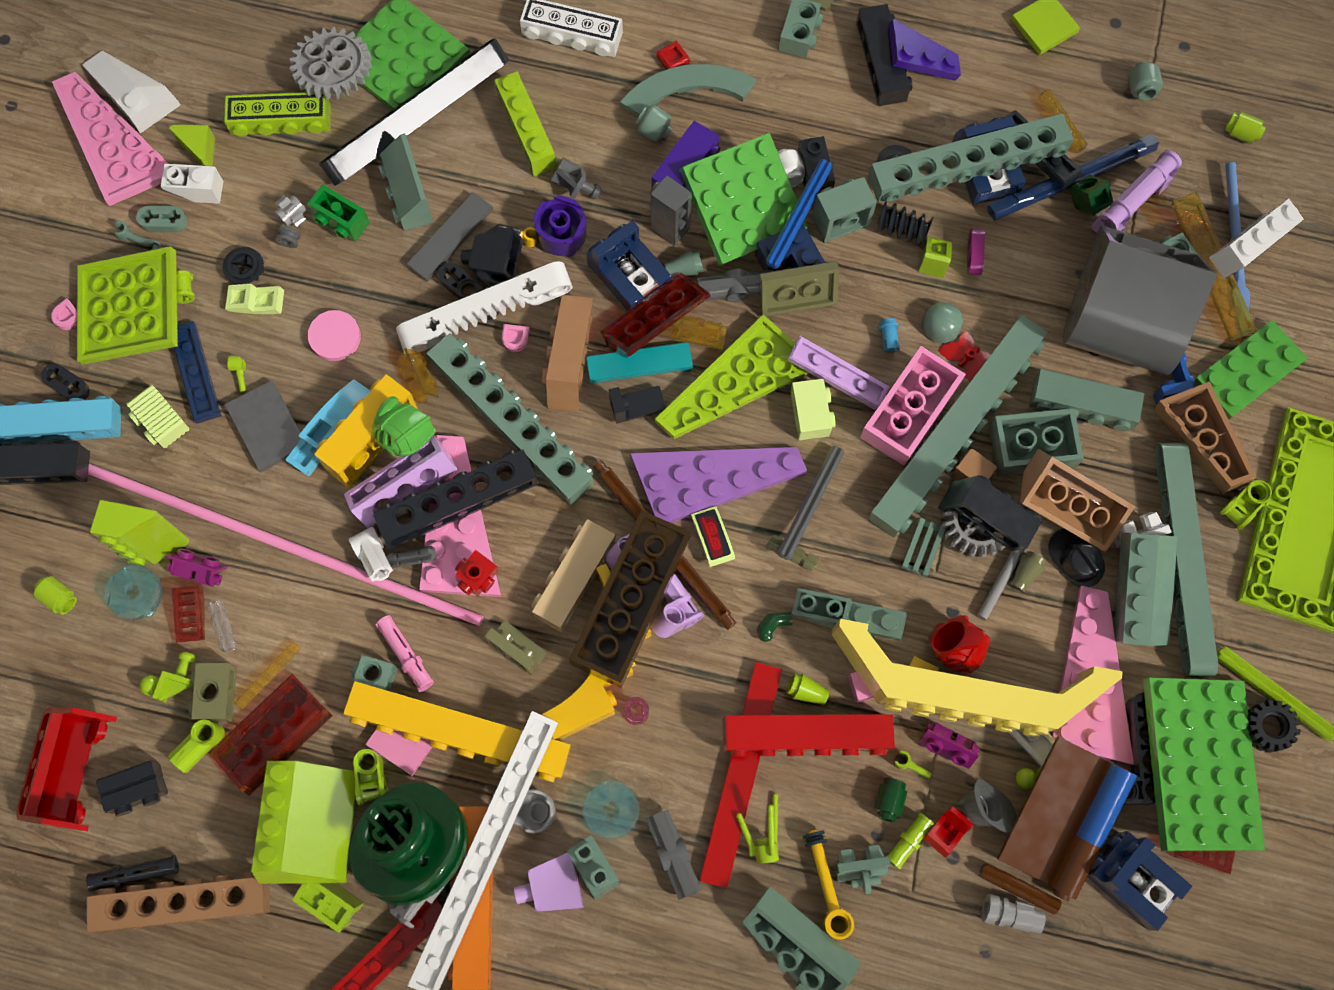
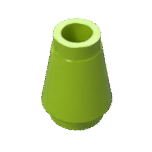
M794 673L788 683L786 693L792 695V699L825 705L830 690L803 673L800 675Z

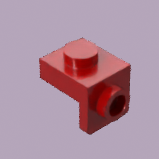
M951 806L938 818L935 825L923 839L946 858L951 854L961 838L973 827V823L962 812Z

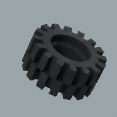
M1268 700L1256 704L1248 710L1247 730L1252 739V745H1258L1256 749L1260 751L1265 750L1267 753L1278 752L1290 748L1291 744L1297 742L1298 738L1295 736L1300 735L1301 729H1296V726L1301 725L1300 720L1295 721L1294 719L1297 713L1289 711L1291 706L1288 704L1282 705V701L1279 700L1274 702L1273 700ZM1266 716H1273L1279 721L1281 731L1278 736L1271 737L1264 732L1262 721Z

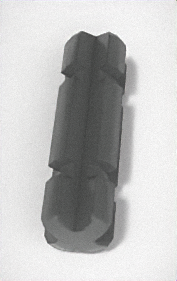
M427 546L424 549L404 550L402 553L399 551L392 552L387 556L391 568H398L400 565L404 567L421 564L422 562H433L437 559L435 547Z

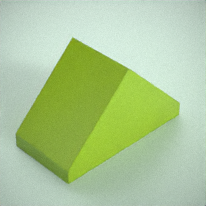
M172 125L169 127L175 139L201 166H213L215 136L209 125Z
M927 236L919 273L944 278L951 261L952 242Z

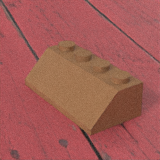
M1040 449L1036 451L1023 472L1020 498L1022 504L1104 552L1107 551L1135 508L1134 505Z

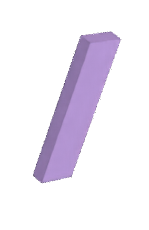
M802 336L798 337L787 358V361L819 379H824L826 383L874 410L878 409L890 386Z

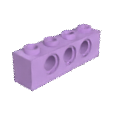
M433 435L420 450L412 455L400 456L344 493L350 511L367 528H370L376 524L373 514L381 506L386 504L394 505L403 501V498L409 494L425 492L429 486L438 483L456 471L457 467L450 453Z

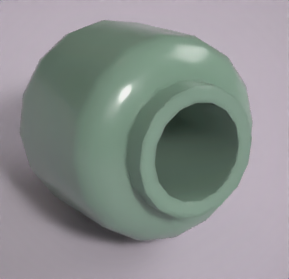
M1140 62L1128 73L1130 91L1135 98L1141 100L1153 99L1163 88L1161 71L1155 63Z
M651 105L649 108L645 106L635 122L638 125L637 132L654 143H657L661 138L666 140L673 129V126L670 125L671 115L656 105Z

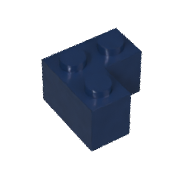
M802 223L779 268L773 269L774 272L786 267L793 269L825 263L804 223ZM781 232L757 242L758 249L755 252V256L763 270L773 269L766 265V259Z

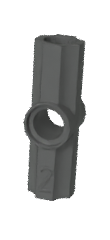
M733 269L721 276L697 278L698 296L706 298L705 301L727 299L730 302L744 301L749 296L760 295V274L774 271L772 269L746 272L743 269Z
M669 810L661 811L646 818L651 835L657 845V854L664 871L669 875L678 900L701 891L696 874L690 864V855L683 838L679 837Z

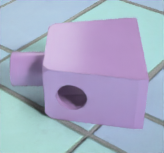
M568 853L528 870L530 883L514 887L517 904L534 900L537 912L584 908L575 864Z

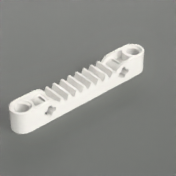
M559 261L553 262L403 322L397 326L396 331L404 354H417L434 347L449 333L452 335V331L457 335L460 326L467 331L468 323L470 322L474 327H477L478 319L486 323L487 316L490 315L493 319H496L498 311L504 316L506 315L507 307L514 312L517 303L522 308L525 307V302L533 306L542 304L568 293L573 286L564 263Z

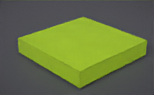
M1038 0L1013 14L1011 21L1039 55L1074 36L1080 30V27L1058 0Z

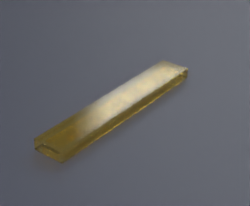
M1196 191L1173 200L1171 205L1185 237L1197 254L1201 255L1218 273L1210 296L1230 342L1257 332L1234 275L1231 274L1223 278L1209 259L1211 255L1221 248V245L1198 192Z

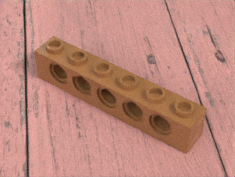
M252 872L242 873V879L231 880V875L213 877V882L202 883V878L184 880V886L174 887V882L155 883V889L145 890V885L126 887V892L116 893V888L97 890V896L87 897V933L271 913L269 884H259ZM240 887L243 891V897L240 902L235 903L232 900V892L235 888ZM210 890L214 895V900L207 907L203 902V896ZM182 894L185 902L183 907L178 910L174 905V900L177 895ZM152 897L155 900V908L151 913H148L145 905L147 900ZM124 901L126 911L122 916H119L116 910L119 902Z

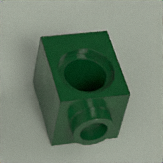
M1088 175L1070 186L1075 209L1094 216L1113 203L1109 181Z

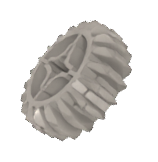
M947 509V511L942 513L941 517L946 521L941 526L949 530L945 533L944 537L946 539H954L950 544L951 547H955L957 544L961 546L959 554H963L967 549L969 550L970 558H973L976 552H978L980 558H984L986 553L993 556L996 554V549L1001 551L1005 548V546L983 534L984 529L980 526L975 525L971 529L970 527L974 524L971 521L964 530H961L958 524V514L954 511ZM978 535L982 539L986 538L987 541H977L969 538V536Z

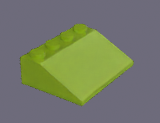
M267 761L251 870L259 884L347 883L349 851L356 801L354 771L299 761Z

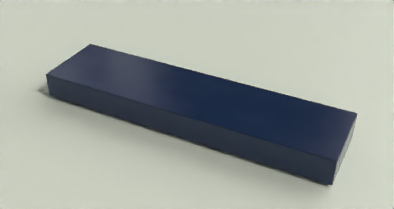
M194 321L178 325V346L174 347L193 420L198 424L221 417V411L197 325Z

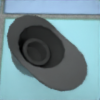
M982 779L976 780L974 788L968 790L964 798L958 801V807L967 814L969 820L976 826H994L1002 832L1009 833L1017 818L1016 811L1010 800L1002 792Z

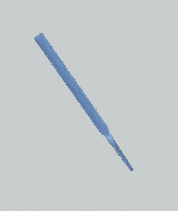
M1235 162L1225 164L1231 240L1241 233ZM1243 267L1234 272L1235 288L1231 293V298L1241 337L1245 338L1247 336L1250 291L1245 287Z

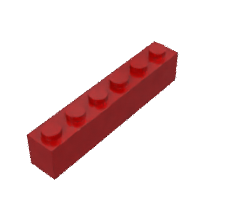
M893 714L734 715L722 718L723 752H731V757H748V752H759V757H774L776 752L786 751L788 757L804 756L803 751H814V756H831V751H842V756H858L859 751H869L870 756L886 755V750L895 748Z

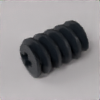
M885 201L877 222L878 232L881 233L887 227V235L891 236L896 230L897 239L906 234V241L909 243L916 237V245L919 246L926 239L934 217L932 216L926 222L925 213H922L917 219L916 210H912L909 215H906L905 206L897 212L896 203H893L888 209L887 201Z

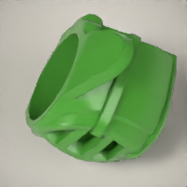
M390 396L378 409L373 422L372 434L377 444L390 452L391 455L405 457L420 450L432 438L436 430L430 421L431 417L424 414L409 403H399L397 397Z

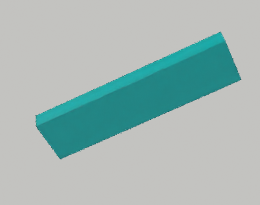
M689 342L639 349L631 356L616 352L586 357L590 384L693 369Z

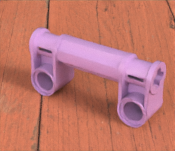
M1172 150L1163 151L1157 161L1149 165L1111 204L1108 211L1103 212L1091 226V229L1097 233L1100 225L1123 231L1131 216L1153 193L1160 195L1172 182L1174 175L1182 165L1178 154Z
M629 535L621 537L607 552L606 562L610 568H614ZM675 574L664 596L668 604L655 616L651 624L653 632L662 638L670 637L683 629L693 626L705 616L703 612H699L691 601L692 596L686 591Z

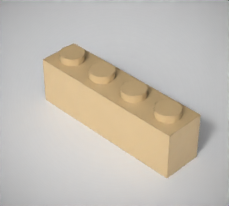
M588 519L584 526L580 524L575 530L572 537L575 541L570 548L566 547L559 558L560 566L557 571L552 570L545 582L548 585L543 594L538 593L531 605L533 616L561 633L597 575L596 568L603 565L607 552L616 542V534Z

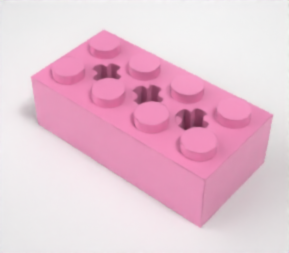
M921 346L864 427L860 438L905 466L966 374ZM898 424V425H900L902 428H901V429H898V428H896V425Z

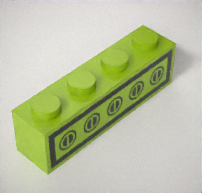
M518 71L495 79L497 96L533 176L535 177L555 169L556 158L554 150Z
M307 92L228 95L225 97V124L231 135L246 136L248 134L271 135L273 133L296 134L298 132L317 134L322 131H330L331 104L326 99L325 94L317 99L315 92L310 96L307 95Z

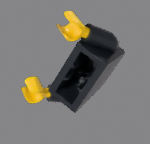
M497 224L485 233L477 234L474 237L472 249L461 251V262L464 265H469V269L476 274L477 280L488 288L515 278L522 244L527 247L535 246L536 239L528 238V236L536 237V231L532 227L521 231L518 227Z

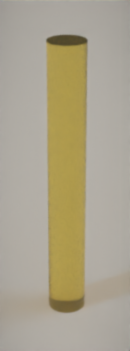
M293 641L234 703L243 710L301 648Z

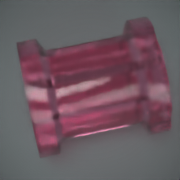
M640 697L629 699L624 706L626 720L634 726L644 724L649 716L647 702ZM639 705L643 715L637 714L634 718L630 708L636 709Z

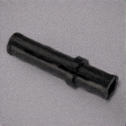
M172 855L171 857L124 867L119 864L113 866L110 870L87 874L86 884L89 892L114 886L117 889L123 888L128 883L172 873L176 874L179 872V863L177 856ZM159 867L156 870L138 873L141 870ZM128 873V876L107 880V878L119 876Z

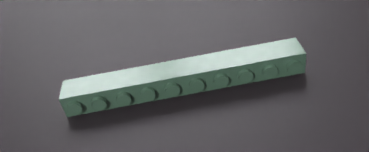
M1024 315L1019 317L871 512L868 518L869 521L893 538L898 532L902 534L906 532L913 522L909 517L914 511L918 514L928 502L924 497L929 491L935 493L943 482L940 476L944 471L950 473L958 462L955 456L959 451L965 453L973 442L970 436L974 431L980 433L988 422L985 416L989 411L993 414L1003 402L999 399L1003 392L1010 393L1018 382L1014 379L1018 372L1023 375L1032 363L1028 360L1033 353L1038 355L1046 345V342L1043 341L1048 333L1046 330Z

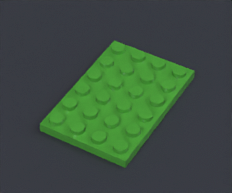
M1176 678L1143 679L1161 851L1265 850L1252 739L1247 730L1248 707L1244 681Z

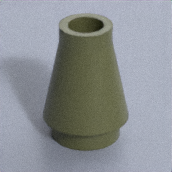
M1028 550L1025 555H1021L1010 585L1021 592H1025L1029 585L1045 570L1044 565L1047 561L1038 554Z

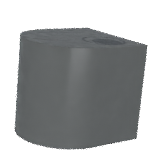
M1100 225L1069 308L1064 327L1063 343L1157 373L1169 375L1176 368L1188 347L1218 273L1201 255Z

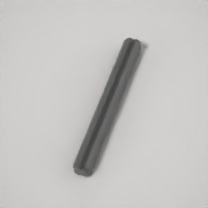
M837 446L830 448L778 550L779 557L785 560L791 559L843 457L844 450Z

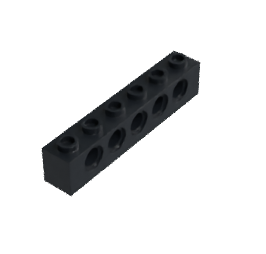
M524 449L518 452L517 450L509 451L501 459L494 462L486 461L477 467L478 469L469 473L467 471L460 472L453 477V480L446 483H435L429 486L427 491L420 494H409L403 498V501L397 504L381 506L373 516L388 550L537 486V476ZM504 471L512 474L507 480L498 478V475ZM478 482L487 484V487L481 491L473 488ZM452 493H460L462 495L461 499L455 502L450 501L448 498ZM433 503L437 505L433 512L423 511L427 504ZM404 514L412 516L411 520L407 523L398 522L400 516Z

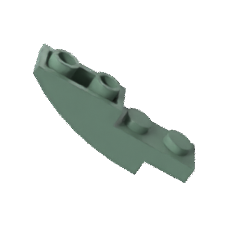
M801 588L797 590L792 611L793 616L831 628L840 619L866 623L872 638L878 636L897 641L902 640L907 617L906 612L852 602L850 598Z

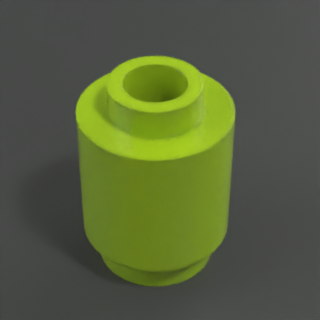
M1233 112L1225 127V131L1230 132V136L1252 144L1254 140L1259 141L1266 127L1262 126L1263 120L1244 112Z
M53 576L41 578L34 586V598L54 613L65 615L77 602L74 592Z

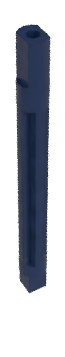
M1150 134L1079 165L1078 167L1083 170L1082 177L1064 189L1049 178L989 204L987 211L992 219L996 221L1069 189L1071 185L1088 175L1099 176L1157 150L1159 141L1153 134Z

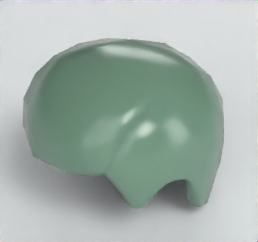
M937 302L928 308L922 323V329L932 341L946 344L957 338L963 326V316L960 309L952 303Z

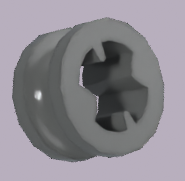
M280 226L277 231L279 235H276L275 241L287 248H297V240L301 236L300 232L291 227Z

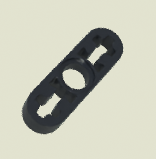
M446 263L438 271L442 286L459 300L466 297L462 294V291L467 286L475 287L476 293L486 289L455 263ZM446 273L455 274L456 279L459 281L458 286L454 279L446 278ZM490 315L487 316V320L493 319Z

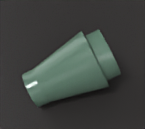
M690 250L678 258L665 263V268L672 277L698 275V272L704 271L698 251L692 252Z

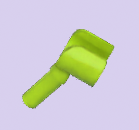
M229 356L228 370L236 371L240 393L246 392L244 381L246 362L239 356Z
M899 751V754L906 757L908 762L900 764L894 760V764L898 769L905 770L908 768L928 779L931 777V772L911 761V756L908 752Z

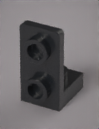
M660 386L621 395L619 387L608 389L616 424L660 413L666 409Z

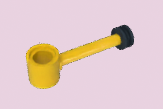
M812 830L802 837L806 839L804 842H807L805 848L811 847L829 911L826 912V916L823 919V930L833 940H842L852 934L854 920L847 911L839 908L822 846L823 843L827 842V839H823L825 836L822 835L825 832L824 830ZM835 916L841 917L846 924L845 930L840 934L834 932L831 928V920Z

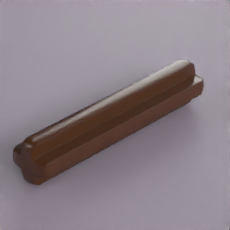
M988 863L982 866L979 873L980 878L1051 914L1059 912L1062 902L1056 897Z

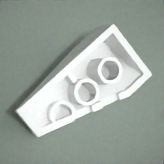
M101 51L82 64L140 133L180 106L178 100L164 85L104 51Z

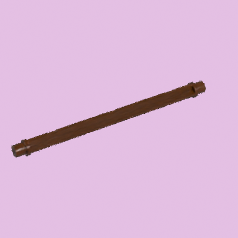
M602 460L598 461L593 468L599 474V479L603 481L636 521L641 510H646L612 471L611 467H607ZM682 555L676 571L717 621L722 623L727 630L731 629L737 623L730 615L731 612Z

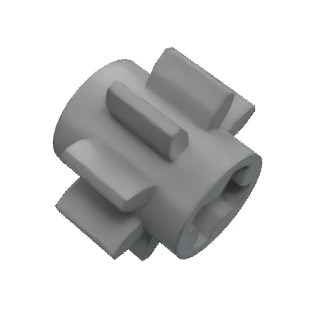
M283 195L274 203L278 207L274 214L285 226L288 227L292 224L298 227L306 220L303 216L306 208L295 196L289 199Z

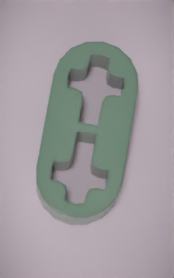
M144 206L136 215L137 222L147 232H180L188 224L187 216L181 208L176 206ZM150 215H153L154 218L150 219L149 223H147L145 219H149ZM178 215L180 219H176L175 223H172L170 220H173Z

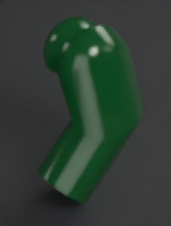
M782 612L766 615L757 626L758 638L763 642L772 640V633L778 626L792 625V613Z

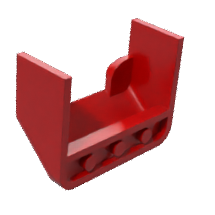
M74 707L47 708L39 725L17 806V820L88 832L89 826L81 825L85 818L86 809L83 807L82 801L78 800L92 744H97L105 738L108 729L106 722H116V716Z

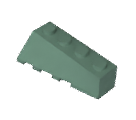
M772 887L766 890L743 920V924L765 951H771L778 961L777 965L783 973L788 971L797 982V990H844L850 984L861 965V962Z

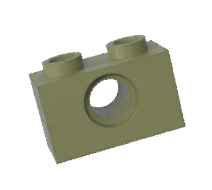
M230 663L195 664V671H192L190 680L191 686L194 688L193 699H190L188 705L189 715H192V720L199 721L204 719L216 723L233 722L237 667ZM216 686V695L208 700L206 697L207 691L211 687Z

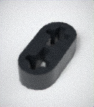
M56 363L49 364L41 372L42 381L66 399L81 398L86 400L90 393L89 386L80 377ZM53 373L58 374L62 381L59 382L56 379H52L51 375ZM71 384L76 388L79 387L81 390L76 393L72 392L68 387Z

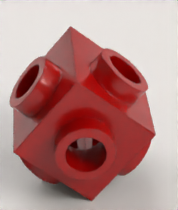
M475 549L468 559L464 557L456 566L455 571L457 573L455 578L458 581L456 586L467 595L473 593L478 597L481 592L487 593L495 583L493 578L498 573V567Z

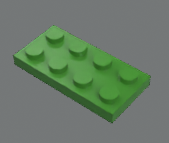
M1271 320L1200 374L1194 381L1197 386L1210 382L1229 420L1308 358L1283 330Z

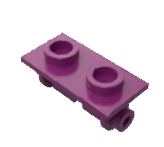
M178 549L176 552L166 555V558L173 560H170L167 564V571H170L171 575L190 580L192 579L193 571H195L194 582L211 587L221 584L222 575H219V572L228 568V565L219 563L220 560L209 556L197 557L194 556L193 551Z
M929 722L925 729V734L918 744L926 747L930 752L938 753L952 760L958 766L970 769L980 755L978 754L980 747L976 745L977 742L960 734H957L955 741L950 739L953 732L951 729L938 722L934 724Z

